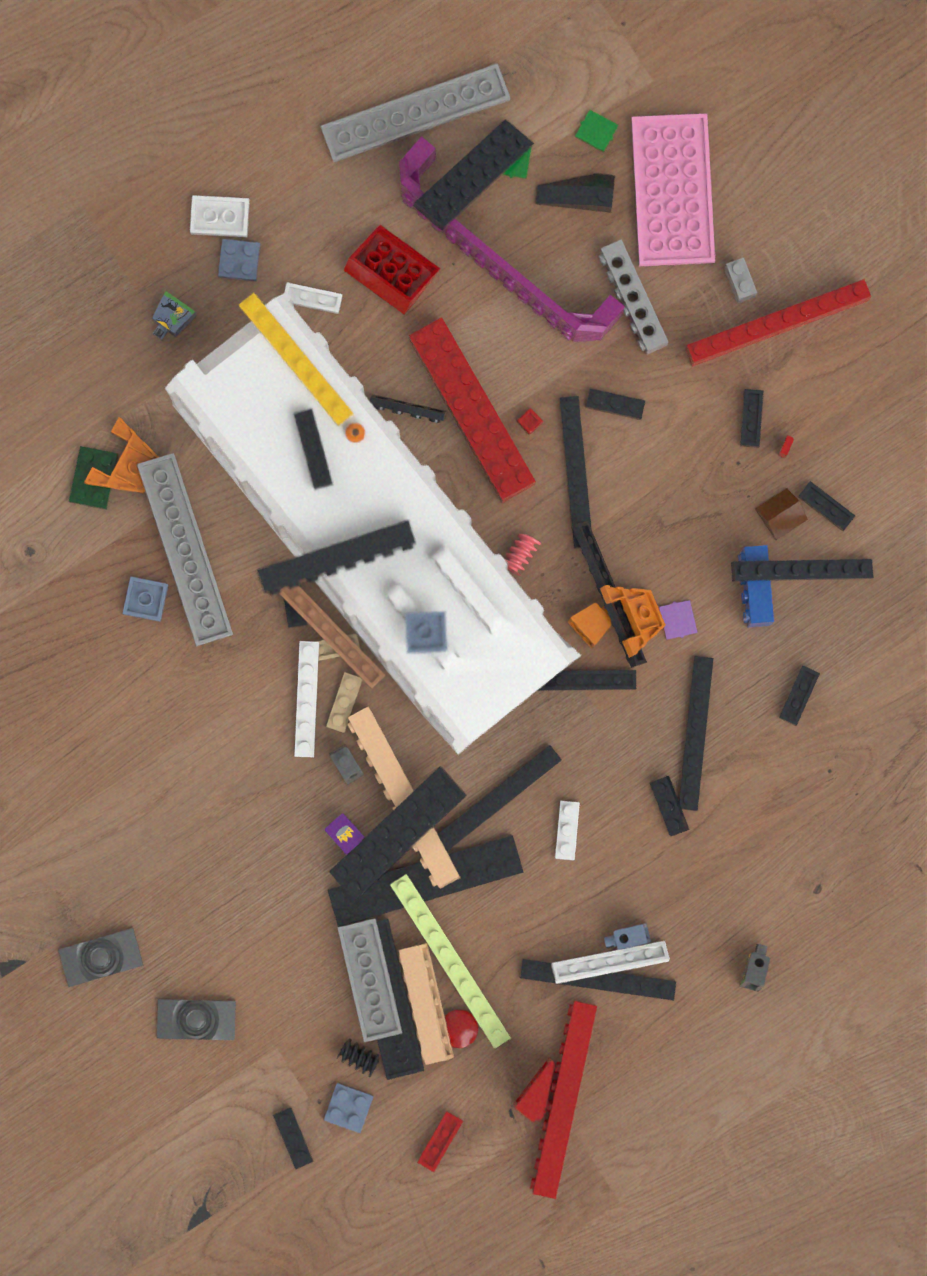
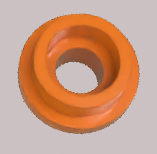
M352 423L346 428L345 434L350 442L358 443L364 439L365 429L359 423ZM354 429L359 431L357 436L352 435Z

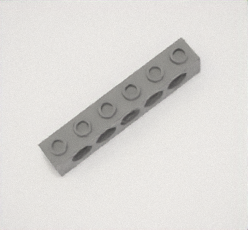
M622 239L601 248V255H598L602 266L606 265L608 272L606 274L610 283H614L616 287L614 289L615 295L618 300H622L625 306L624 314L626 317L629 316L632 322L630 323L632 332L634 334L637 333L639 337L637 342L641 351L645 350L647 355L667 346V337ZM618 260L622 263V266L616 268L612 265V262ZM622 277H626L629 279L630 283L627 285H623L620 283L619 279ZM629 294H634L637 296V300L635 302H631L628 300L627 296ZM637 311H642L645 314V317L643 319H638L635 316V313ZM645 328H650L653 331V334L651 336H646L643 333V330Z

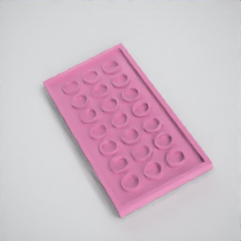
M707 114L632 117L639 266L715 263Z

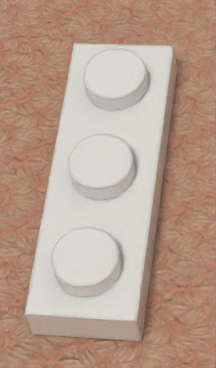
M292 283L286 284L285 293L287 292L290 295L293 305L339 314L342 294Z
M560 801L555 859L575 860L579 802Z

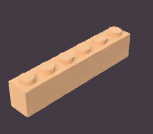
M428 944L399 950V961L403 966V979L407 984L408 1000L413 1009L412 1017L414 1022H416L417 1038L422 1048V1059L425 1061V1065L454 1058Z

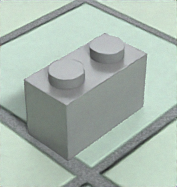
M741 258L727 263L724 271L737 304L755 298L757 290L745 259Z

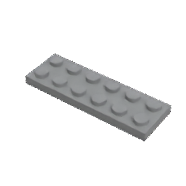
M376 919L338 927L364 1042L401 1034L402 1029Z

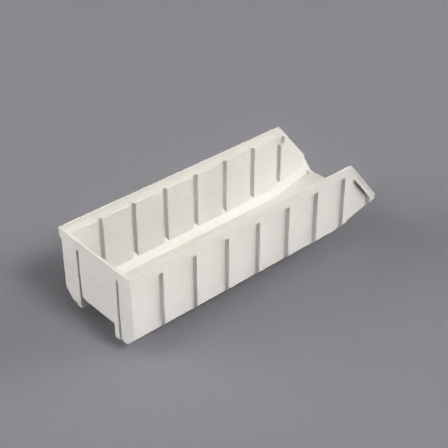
M286 292L272 299L265 307L342 398L354 415L338 427L252 321L196 364L193 360L185 365L186 368L178 373L165 389L176 410L295 557L409 520L417 545L413 546L414 549L407 552H402V550L396 551L394 556L383 558V556L377 557L375 562L367 565L364 562L356 564L357 568L346 571L345 568L338 570V574L331 577L326 575L320 576L316 583L421 714L454 751L460 754L475 739L581 655L551 627L544 618V608L537 599L530 600L507 571L508 563L500 554L494 555L471 527L469 515L464 510H457L436 484L434 472L428 465L422 466L400 440L399 429L392 421H385L365 397L364 388L356 377H349L330 354L328 342L320 333H313L294 309L292 298ZM313 409L333 481L332 486L314 490L293 413ZM359 423L364 427L365 437L361 442L352 443L347 439L345 432L350 424ZM354 429L352 431L353 436H357L359 434V431L357 429ZM445 611L447 652L407 654L405 613Z

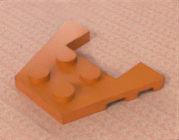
M118 417L110 433L128 442L111 476L92 467L84 483L144 494L145 489L137 464L159 458V456L137 436L122 418Z
M609 585L600 588L606 604L621 600L631 628L635 633V637L623 641V645L630 658L636 655L651 638L666 626L652 591L636 588L624 589L618 586L613 588Z

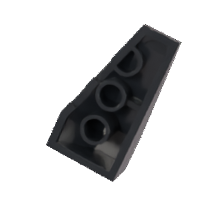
M595 173L538 185L536 204L611 213L615 175Z

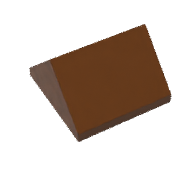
M788 488L755 508L775 540H778L808 520L800 501Z

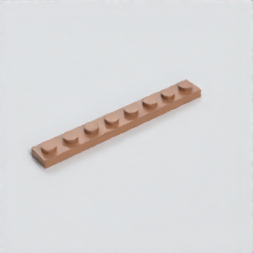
M288 587L280 589L281 593L279 594L371 689L386 676L301 587L291 590Z

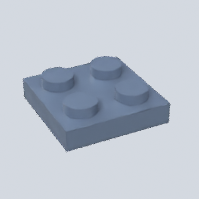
M222 239L218 277L256 281L260 243Z
M130 576L123 615L161 622L169 585Z
M445 611L405 613L407 654L447 652Z
M337 1083L324 1121L361 1133L374 1096Z

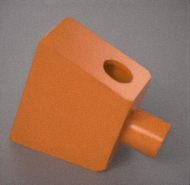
M597 603L575 614L567 622L591 649L594 648L612 625L608 611L604 606L601 608Z

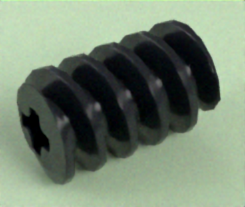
M348 1039L337 1058L342 1056V1063L348 1059L349 1067L355 1063L356 1071L363 1067L362 1074L369 1071L370 1078L379 1063V1054L371 1057L372 1050L365 1053V1046L358 1050V1043L356 1042L351 1046L352 1039Z

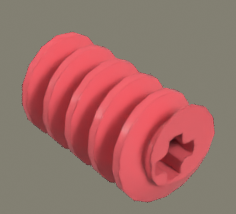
M518 534L520 540L514 541L516 547L511 546L509 549L512 553H506L508 560L504 559L508 563L507 569L517 576H521L518 570H525L522 563L529 564L526 557H533L530 550L537 551L534 544L541 545L539 541L527 534Z

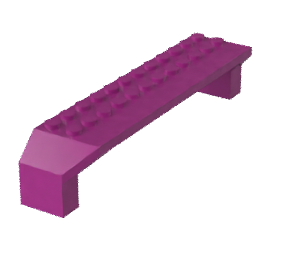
M422 136L399 161L402 201L409 208L414 207L415 201L424 194L420 190L419 178L436 159V148ZM417 210V214L425 220L426 217ZM456 219L444 230H440L433 223L431 224L436 231L445 233V237L449 242L458 244L461 247L460 250L466 256L471 255L479 267H485L489 270V275L493 279L501 280L504 283L505 289L509 292L514 291L518 295L517 298L526 305L528 303L532 306V311L536 315L545 317L549 326L554 329L557 327L561 331L560 334L568 341L570 339L573 342L601 340L623 315L625 306L611 294L594 314L566 312Z

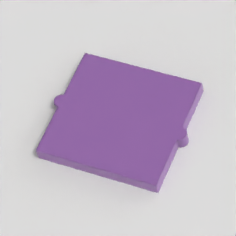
M690 600L679 603L673 602L670 605L659 607L666 624L664 627L666 640L677 637L683 638L686 635L697 633Z

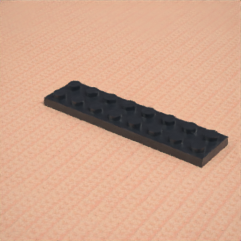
M505 119L415 201L413 206L440 230H444L516 163L534 143Z
M440 766L352 851L341 859L329 873L353 900H357L459 804L467 794Z
M389 919L377 921V926L402 1029L401 1034L377 1039L386 1079L390 1080L425 1070Z

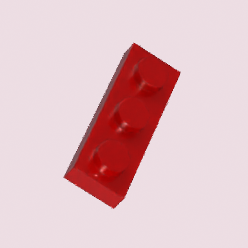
M446 1111L417 1163L435 1172L463 1120Z

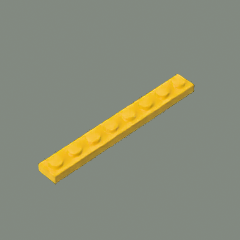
M255 293L239 304L242 311L338 427L354 415Z

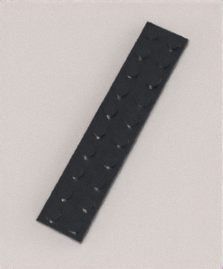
M513 835L448 854L461 878L442 888H439L437 885L433 886L429 878L432 875L428 868L424 869L420 862L384 873L357 900H353L342 886L329 889L328 894L338 927L405 908L390 885L405 874L408 875L423 901L426 902L524 873Z

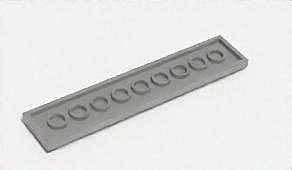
M497 63L322 125L321 130L334 163L510 100V95Z
M174 453L137 464L196 647L232 636L233 632Z

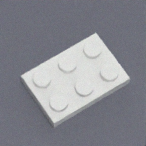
M192 196L190 234L247 237L249 198Z

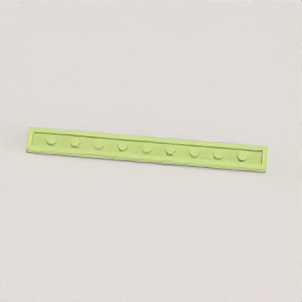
M405 874L390 885L494 1049L511 1039L408 875Z

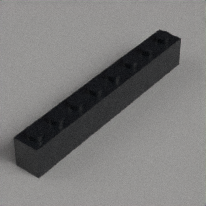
M406 520L257 569L264 593H269L270 596L281 593L280 589L287 587L289 590L300 587L299 583L305 581L313 583L318 581L320 576L326 575L331 577L338 574V570L345 568L346 571L357 568L356 564L364 562L367 565L375 562V558L380 556L388 558L394 556V552L402 550V552L414 549L413 546L417 545L410 522Z

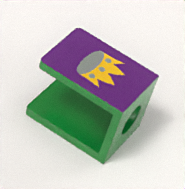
M343 813L325 828L327 834L346 855L365 838Z

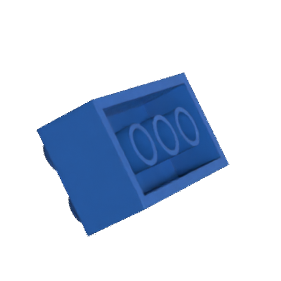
M768 546L744 547L740 555H738V561H769ZM740 581V585H744L741 601L742 604H745L746 608L745 612H743V622L747 623V628L770 626L774 622L771 581Z

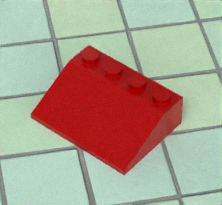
M379 225L349 257L343 271L405 315L441 268L382 225Z
M550 1057L513 1103L515 1109L533 1123L536 1120L540 1121L546 1113L545 1108L554 1068V1061Z

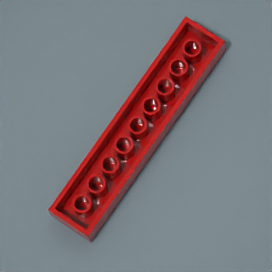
M441 317L410 334V343L501 502L504 503L534 486L536 481L443 318Z

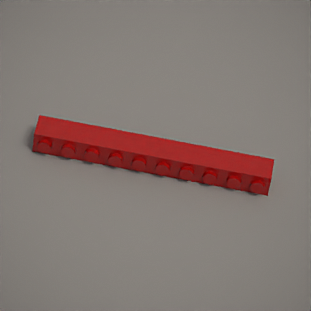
M865 279L690 343L686 346L685 350L693 367L868 302L871 294Z
M578 1001L569 1004L567 1015L570 1016L569 1024L565 1023L563 1031L566 1039L565 1043L561 1042L559 1054H562L561 1062L557 1061L555 1073H558L557 1081H553L551 1086V1092L554 1095L553 1099L548 1101L546 1110L550 1112L548 1120L544 1119L542 1131L546 1132L544 1139L540 1138L538 1150H541L540 1158H536L534 1169L537 1170L536 1178L532 1177L530 1189H533L532 1193L534 1195L556 1199L595 1020L596 1005Z

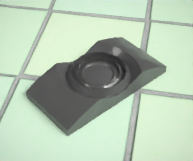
M134 928L58 950L68 987L144 966Z
M158 999L157 1038L235 1040L236 1001Z

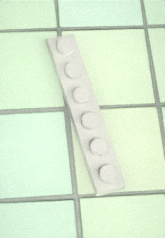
M300 641L295 757H314L319 642Z
M662 941L555 962L551 966L557 984L669 962L670 958L666 943Z

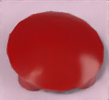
M457 1009L450 1011L444 1016L451 1047L464 1048L475 1041L478 1035V1024L471 1013Z

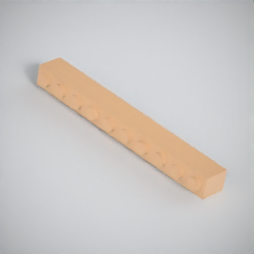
M366 707L348 717L350 721L348 727L352 734L356 732L359 737L356 741L360 749H365L368 756L365 758L370 767H375L377 773L374 775L379 784H384L386 790L383 792L388 801H393L395 807L392 809L394 810L414 790L371 709ZM433 827L413 848L415 852H420L422 856L420 862L424 869L428 868L432 875L429 878L433 886L437 885L439 888H442L461 877Z

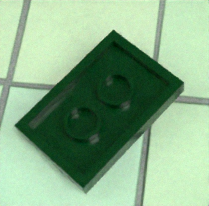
M80 446L69 503L107 510L111 488L88 485L84 482L92 467L111 476L117 464L118 453Z

